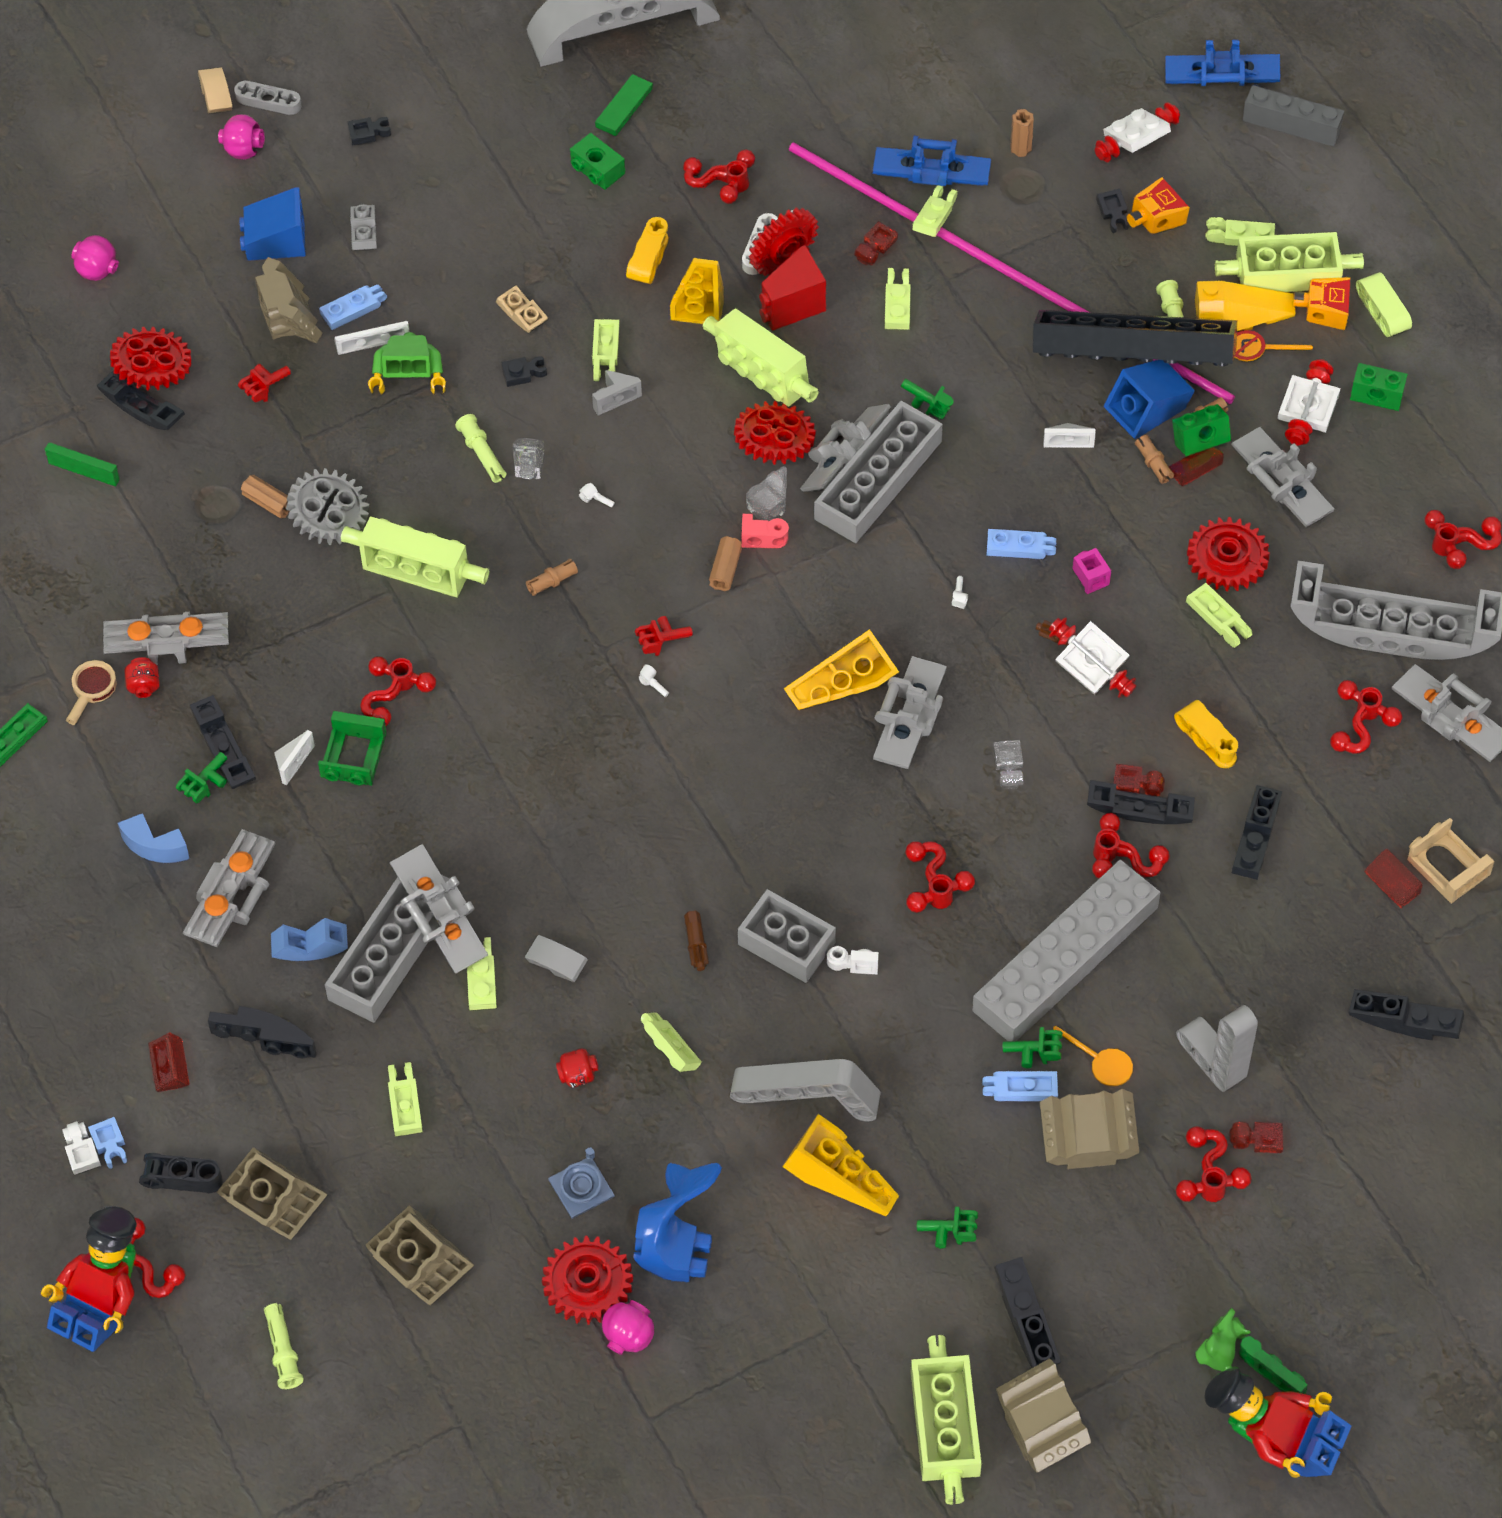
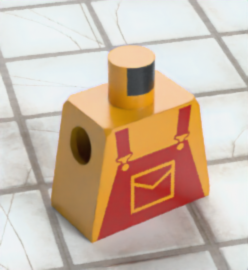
M1162 177L1135 196L1132 213L1127 215V220L1131 227L1134 228L1143 224L1150 233L1155 234L1186 224L1190 207Z
M1350 278L1310 280L1308 293L1294 291L1293 306L1307 307L1306 320L1308 322L1345 330L1349 311Z

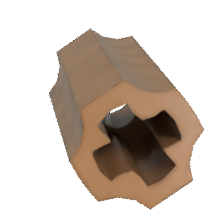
M1026 109L1017 110L1012 115L1010 148L1011 153H1015L1018 157L1027 156V153L1032 151L1034 118L1033 113H1029Z
M250 475L243 482L241 487L243 496L279 518H286L290 512L286 510L288 495L255 475Z
M726 536L720 540L709 578V585L715 590L727 591L731 588L742 550V542L737 538Z

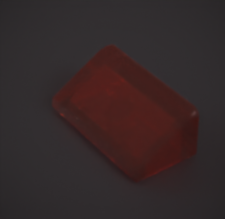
M1212 447L1189 455L1172 464L1169 468L1174 473V478L1178 483L1184 486L1223 464L1224 454Z
M1388 849L1382 851L1364 870L1400 908L1421 894L1423 886L1421 881Z
M169 1032L148 1043L156 1091L162 1092L188 1086L189 1078L182 1039Z

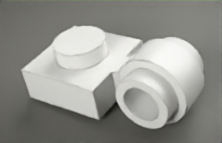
M835 946L827 952V965L836 971L850 968V973L877 975L879 952L861 949L858 951L851 950V955H848L846 949Z
M78 1121L67 1124V1128L62 1130L68 1145L65 1146L74 1175L101 1166L93 1140L89 1138L84 1122L78 1124Z

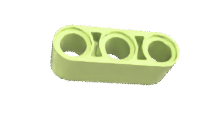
M1379 272L1356 281V290L1360 299L1386 337L1411 329L1412 320L1407 309L1382 273Z

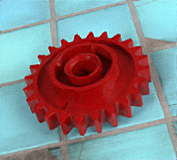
M795 208L793 212L787 210L784 216L780 213L777 220L771 219V224L764 226V232L757 234L759 239L752 242L755 246L749 250L752 253L749 255L751 265L759 274L762 273L766 276L769 273L771 275L800 247L806 246L809 251L810 248L808 246L815 242L812 238L818 235L816 232L819 228L817 225L818 221L804 208L800 210Z
M1219 517L1217 524L1208 520V526L1200 525L1199 532L1194 531L1192 539H1189L1187 556L1188 565H1192L1191 572H1198L1197 579L1202 580L1205 578L1208 585L1214 583L1215 590H1218L1220 586H1224L1226 592H1228L1230 586H1233L1236 591H1239V585L1248 588L1249 581L1256 584L1258 577H1263L1264 570L1268 568L1270 552H1268L1269 544L1264 543L1265 535L1258 536L1259 529L1251 530V523L1242 525L1241 519L1233 523L1231 517H1228L1227 522H1223Z
M585 1236L584 1241L580 1243L574 1237L573 1245L570 1246L568 1243L563 1242L564 1250L561 1251L555 1248L554 1254L556 1258H547L550 1267H543L545 1277L542 1278V1285L546 1286L543 1289L544 1296H549V1306L556 1304V1314L565 1311V1320L575 1316V1321L578 1324L581 1318H585L589 1325L591 1319L595 1317L601 1323L602 1315L612 1305L628 1302V1295L626 1293H632V1285L629 1283L633 1282V1274H630L632 1271L631 1264L626 1263V1254L619 1255V1246L610 1249V1240L600 1244L598 1236L594 1242H590L588 1236ZM585 1277L594 1278V1280L590 1283H584L581 1281Z

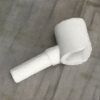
M591 483L586 484L580 489L579 497L586 503L594 498L611 508L615 504L614 501L598 493L596 487Z
M958 576L956 589L953 592L952 606L964 609L968 600V594L962 593L963 577Z
M644 665L640 671V682L643 685L650 684L664 697L668 696L669 692L654 679L656 670L650 665Z

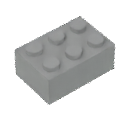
M768 889L738 928V945L805 983L808 982L824 960L829 949L834 946L836 938V927Z

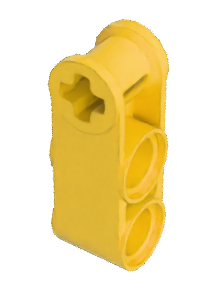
M654 217L646 223L642 236L637 242L633 257L628 263L626 278L647 284L653 282L657 267L662 261L669 241L667 234L668 224L665 219Z
M1195 700L1174 714L1178 727L1194 741L1199 749L1208 755L1215 765L1220 768H1230L1236 763L1238 741L1206 709L1201 701Z

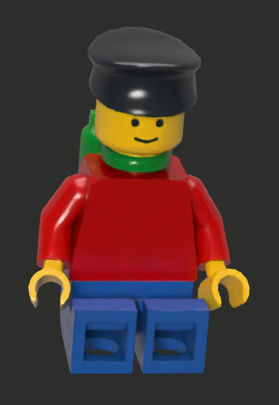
M113 1206L105 1207L93 1213L89 1218L90 1227L86 1234L89 1252L87 1254H80L71 1260L57 1277L56 1281L58 1282L56 1285H46L41 1291V1296L46 1298L53 1292L49 1302L54 1304L50 1309L47 1329L67 1339L73 1335L72 1341L92 1352L114 1331L116 1334L123 1329L121 1318L126 1316L134 1297V1289L130 1279L136 1250L134 1249L135 1245L130 1242L137 1223L130 1211ZM66 1287L67 1297L63 1302H60L64 1297L62 1289ZM68 1322V1327L64 1328L59 1323ZM92 1334V1340L85 1339L83 1335Z
M1232 1367L1217 1374L1209 1382L1205 1390L1204 1398L1206 1404L1211 1408H1217L1223 1414L1231 1415L1228 1418V1423L1232 1426V1429L1254 1445L1259 1457L1263 1461L1281 1469L1284 1467L1288 1468L1289 1475L1295 1478L1299 1476L1314 1477L1332 1474L1341 1453L1337 1449L1343 1448L1352 1426L1332 1411H1329L1330 1406L1326 1405L1330 1404L1332 1396L1329 1393L1321 1392L1317 1394L1316 1399H1312L1311 1395L1297 1392H1274L1270 1396L1263 1397L1260 1389L1254 1386L1252 1377L1240 1373L1238 1367ZM1314 1407L1315 1412L1319 1415H1322L1321 1418L1316 1417L1313 1414V1412L1310 1411V1408ZM1340 1432L1338 1438L1335 1440L1334 1437ZM1329 1458L1327 1464L1324 1465V1461Z

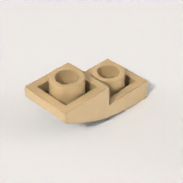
M223 69L198 70L202 94L205 95L208 113L231 111L232 102Z
M514 286L496 300L501 309L528 333L548 319L534 300L529 301L517 286Z

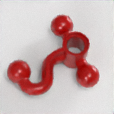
M748 149L742 150L737 154L735 161L728 163V165H716L699 178H694V176L698 175L702 170L700 160L695 157L688 158L683 165L685 182L694 188H704L715 180L726 182L728 185H725L720 190V198L724 203H734L738 199V194L749 187L747 168L752 167L755 163V155Z
M1431 510L1425 515V524L1436 532L1432 542L1433 551L1438 555L1447 556V564L1453 569L1462 568L1467 561L1466 554L1456 549V544L1466 541L1481 550H1493L1501 543L1502 535L1500 531L1502 526L1500 520L1496 517H1487L1481 524L1483 533L1492 538L1486 540L1472 528H1457L1452 523H1444V515L1439 510Z
M376 656L369 661V671L372 675L378 677L385 674L391 676L392 684L386 690L372 691L366 694L360 704L361 711L365 716L384 719L385 726H387L391 721V713L385 707L372 709L371 704L373 702L391 701L398 696L400 691L409 690L414 684H416L421 692L428 693L435 688L436 678L429 672L414 673L412 663L406 658L395 659L389 665L385 658ZM400 673H407L404 676H398Z
M1344 680L1339 684L1337 692L1343 700L1353 699L1358 702L1357 712L1352 719V726L1360 737V742L1352 743L1350 736L1346 732L1338 731L1332 735L1330 744L1338 752L1362 753L1368 749L1371 743V736L1363 725V720H1372L1381 716L1386 726L1396 727L1402 721V713L1396 707L1383 706L1382 694L1378 689L1367 687L1360 692L1353 681ZM1365 702H1373L1375 705H1367Z
M1106 813L1101 817L1099 822L1102 830L1097 834L1093 848V855L1097 861L1094 862L1092 871L1096 878L1100 879L1113 867L1111 861L1116 856L1129 858L1134 871L1143 877L1156 876L1162 870L1163 865L1169 861L1168 849L1162 845H1156L1149 851V860L1152 866H1144L1136 848L1130 843L1120 840L1119 835L1116 833L1120 828L1119 817L1113 813ZM1103 844L1109 845L1110 848H1106V847H1104V846H1102V845H1103Z
M911 842L905 850L907 858L912 862L922 861L927 852H933L936 855L925 870V875L929 882V891L925 893L912 892L906 900L908 909L915 913L922 912L929 902L937 909L947 908L952 903L954 891L966 892L971 890L975 884V878L969 871H960L956 874L953 881L946 875L936 874V871L946 860L945 849L936 842Z
M1194 1126L1187 1131L1186 1141L1191 1147L1200 1148L1206 1144L1207 1140L1215 1141L1216 1147L1207 1152L1202 1159L1203 1174L1201 1182L1194 1183L1191 1180H1183L1178 1183L1176 1195L1180 1200L1190 1202L1195 1199L1197 1194L1201 1193V1196L1206 1201L1218 1202L1224 1197L1226 1187L1233 1186L1237 1189H1245L1251 1183V1174L1243 1167L1233 1169L1230 1175H1226L1225 1171L1221 1168L1213 1167V1162L1226 1152L1228 1146L1224 1134L1218 1130ZM1209 1183H1217L1218 1186H1211Z
M135 1218L137 1224L130 1242L131 1244H134L135 1240L141 1238L145 1233V1224L139 1218ZM136 1253L134 1265L142 1269L143 1288L151 1297H166L173 1291L175 1286L180 1285L184 1281L185 1271L183 1267L172 1264L167 1266L163 1272L165 1283L161 1287L155 1286L151 1262Z

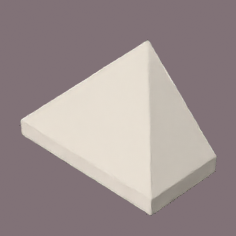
M1070 423L1045 428L1044 447L1094 448V428Z
M307 730L274 752L283 784L287 785L314 748V739L311 731Z

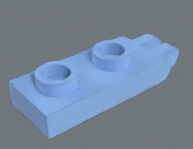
M366 285L320 307V314L330 329L334 330L379 308L380 302L386 300L387 295L382 291L380 285H375L371 288Z
M988 529L987 556L1043 559L1045 555L1056 554L1055 546L1057 540L1054 537H1047L1046 533Z
M1057 1071L994 1072L993 1076L982 1078V1084L986 1086L983 1087V1095L994 1096L996 1101H1042L1050 1096L1058 1098Z

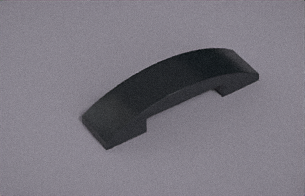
M114 370L97 385V388L115 405L135 419L151 427L169 430L185 415L182 409L170 402L165 401L161 403L135 388L133 384L127 385V378L120 380L119 374H114Z
M214 695L190 704V709L213 758L220 752L228 758L219 769L224 778L227 779L230 788L235 789L256 780V776L235 741Z
M1094 780L1089 782L1087 805L1102 813H1113L1121 819L1152 824L1192 823L1195 797L1169 793L1167 798L1116 790V784Z

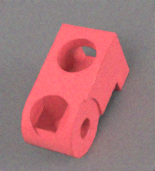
M753 514L742 515V548H782L787 544L789 526L785 520L779 518L770 521L753 520Z

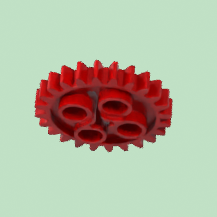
M142 327L141 332L133 328L132 334L124 332L123 338L117 337V343L112 344L110 366L114 367V374H119L120 380L127 378V385L135 382L136 388L145 385L147 390L151 386H155L157 390H160V385H164L166 388H169L170 382L177 385L178 378L184 380L185 373L189 374L191 350L187 349V343H182V337L174 338V332L165 334L164 328L159 332H156L155 327H152L151 331H147L145 327Z
M764 401L762 407L755 403L754 410L746 407V413L740 412L739 418H736L734 427L735 443H739V449H745V455L753 453V460L761 457L763 458V463H766L769 459L772 460L773 465L777 463V460H781L783 464H786V459L796 462V456L803 459L804 453H809L810 448L814 447L815 424L810 422V416L804 417V410L796 412V406L789 409L785 404L778 406L777 401H774L773 405L770 406Z

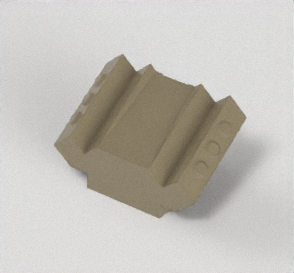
M268 257L262 265L264 275L255 277L260 307L272 338L296 335L317 343L323 333L316 326L318 320L312 315L309 308L308 300L310 298L302 291L304 285L281 261Z
M1121 1089L1112 1094L1103 1090L1100 1093L1087 1095L1069 1094L1061 1099L1050 1096L1040 1101L1046 1162L1054 1165H1067V1169L1116 1165V1160L1128 1159L1139 1153L1132 1092Z
M254 1147L217 1191L227 1202L290 1240L328 1195L308 1180L296 1175L281 1163Z
M410 1205L365 1245L383 1267L428 1305L434 1303L474 1266L468 1257L462 1254L455 1245L441 1235L431 1223L425 1220Z
M1051 1359L1042 1362L996 1388L1000 1403L1005 1412V1419L1025 1460L1029 1461L1036 1473L1091 1443L1087 1427L1082 1423L1079 1411L1073 1404L1064 1381L1059 1377L1056 1365Z

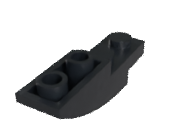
M1256 785L1232 867V874L1258 880L1282 791Z
M1354 989L1349 1015L1391 1032L1433 1041L1434 1035L1459 1039L1464 1019V1010L1411 1003L1407 996Z
M239 1006L237 1015L210 1012L208 1024L210 1032L218 1037H238L249 1042L259 1040L262 1051L272 1055L283 1053L302 1059L307 1057L316 1058L315 1043L310 1036L294 1024L269 1012Z
M1020 1257L995 1265L994 1268L1003 1292V1301L1031 1368L1048 1359H1051L1055 1365L1060 1364L1061 1360L1042 1308L1040 1309L1023 1258Z

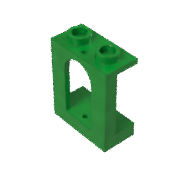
M333 711L331 717L333 729L324 760H319L318 762L320 776L329 781L340 780L359 786L363 784L372 786L387 733L385 720ZM346 735L371 739L363 767L338 764Z

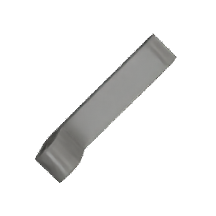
M1242 1005L1220 1019L1217 1033L1204 1018L1197 1017L1177 1030L1176 1035L1183 1048L1215 1086L1222 1092H1225L1248 1075L1258 1023L1251 1009L1246 1005Z
M846 1059L736 1068L730 1097L740 1103H756L834 1096L854 1118L861 1121H874L877 1117L881 1092L854 1062Z

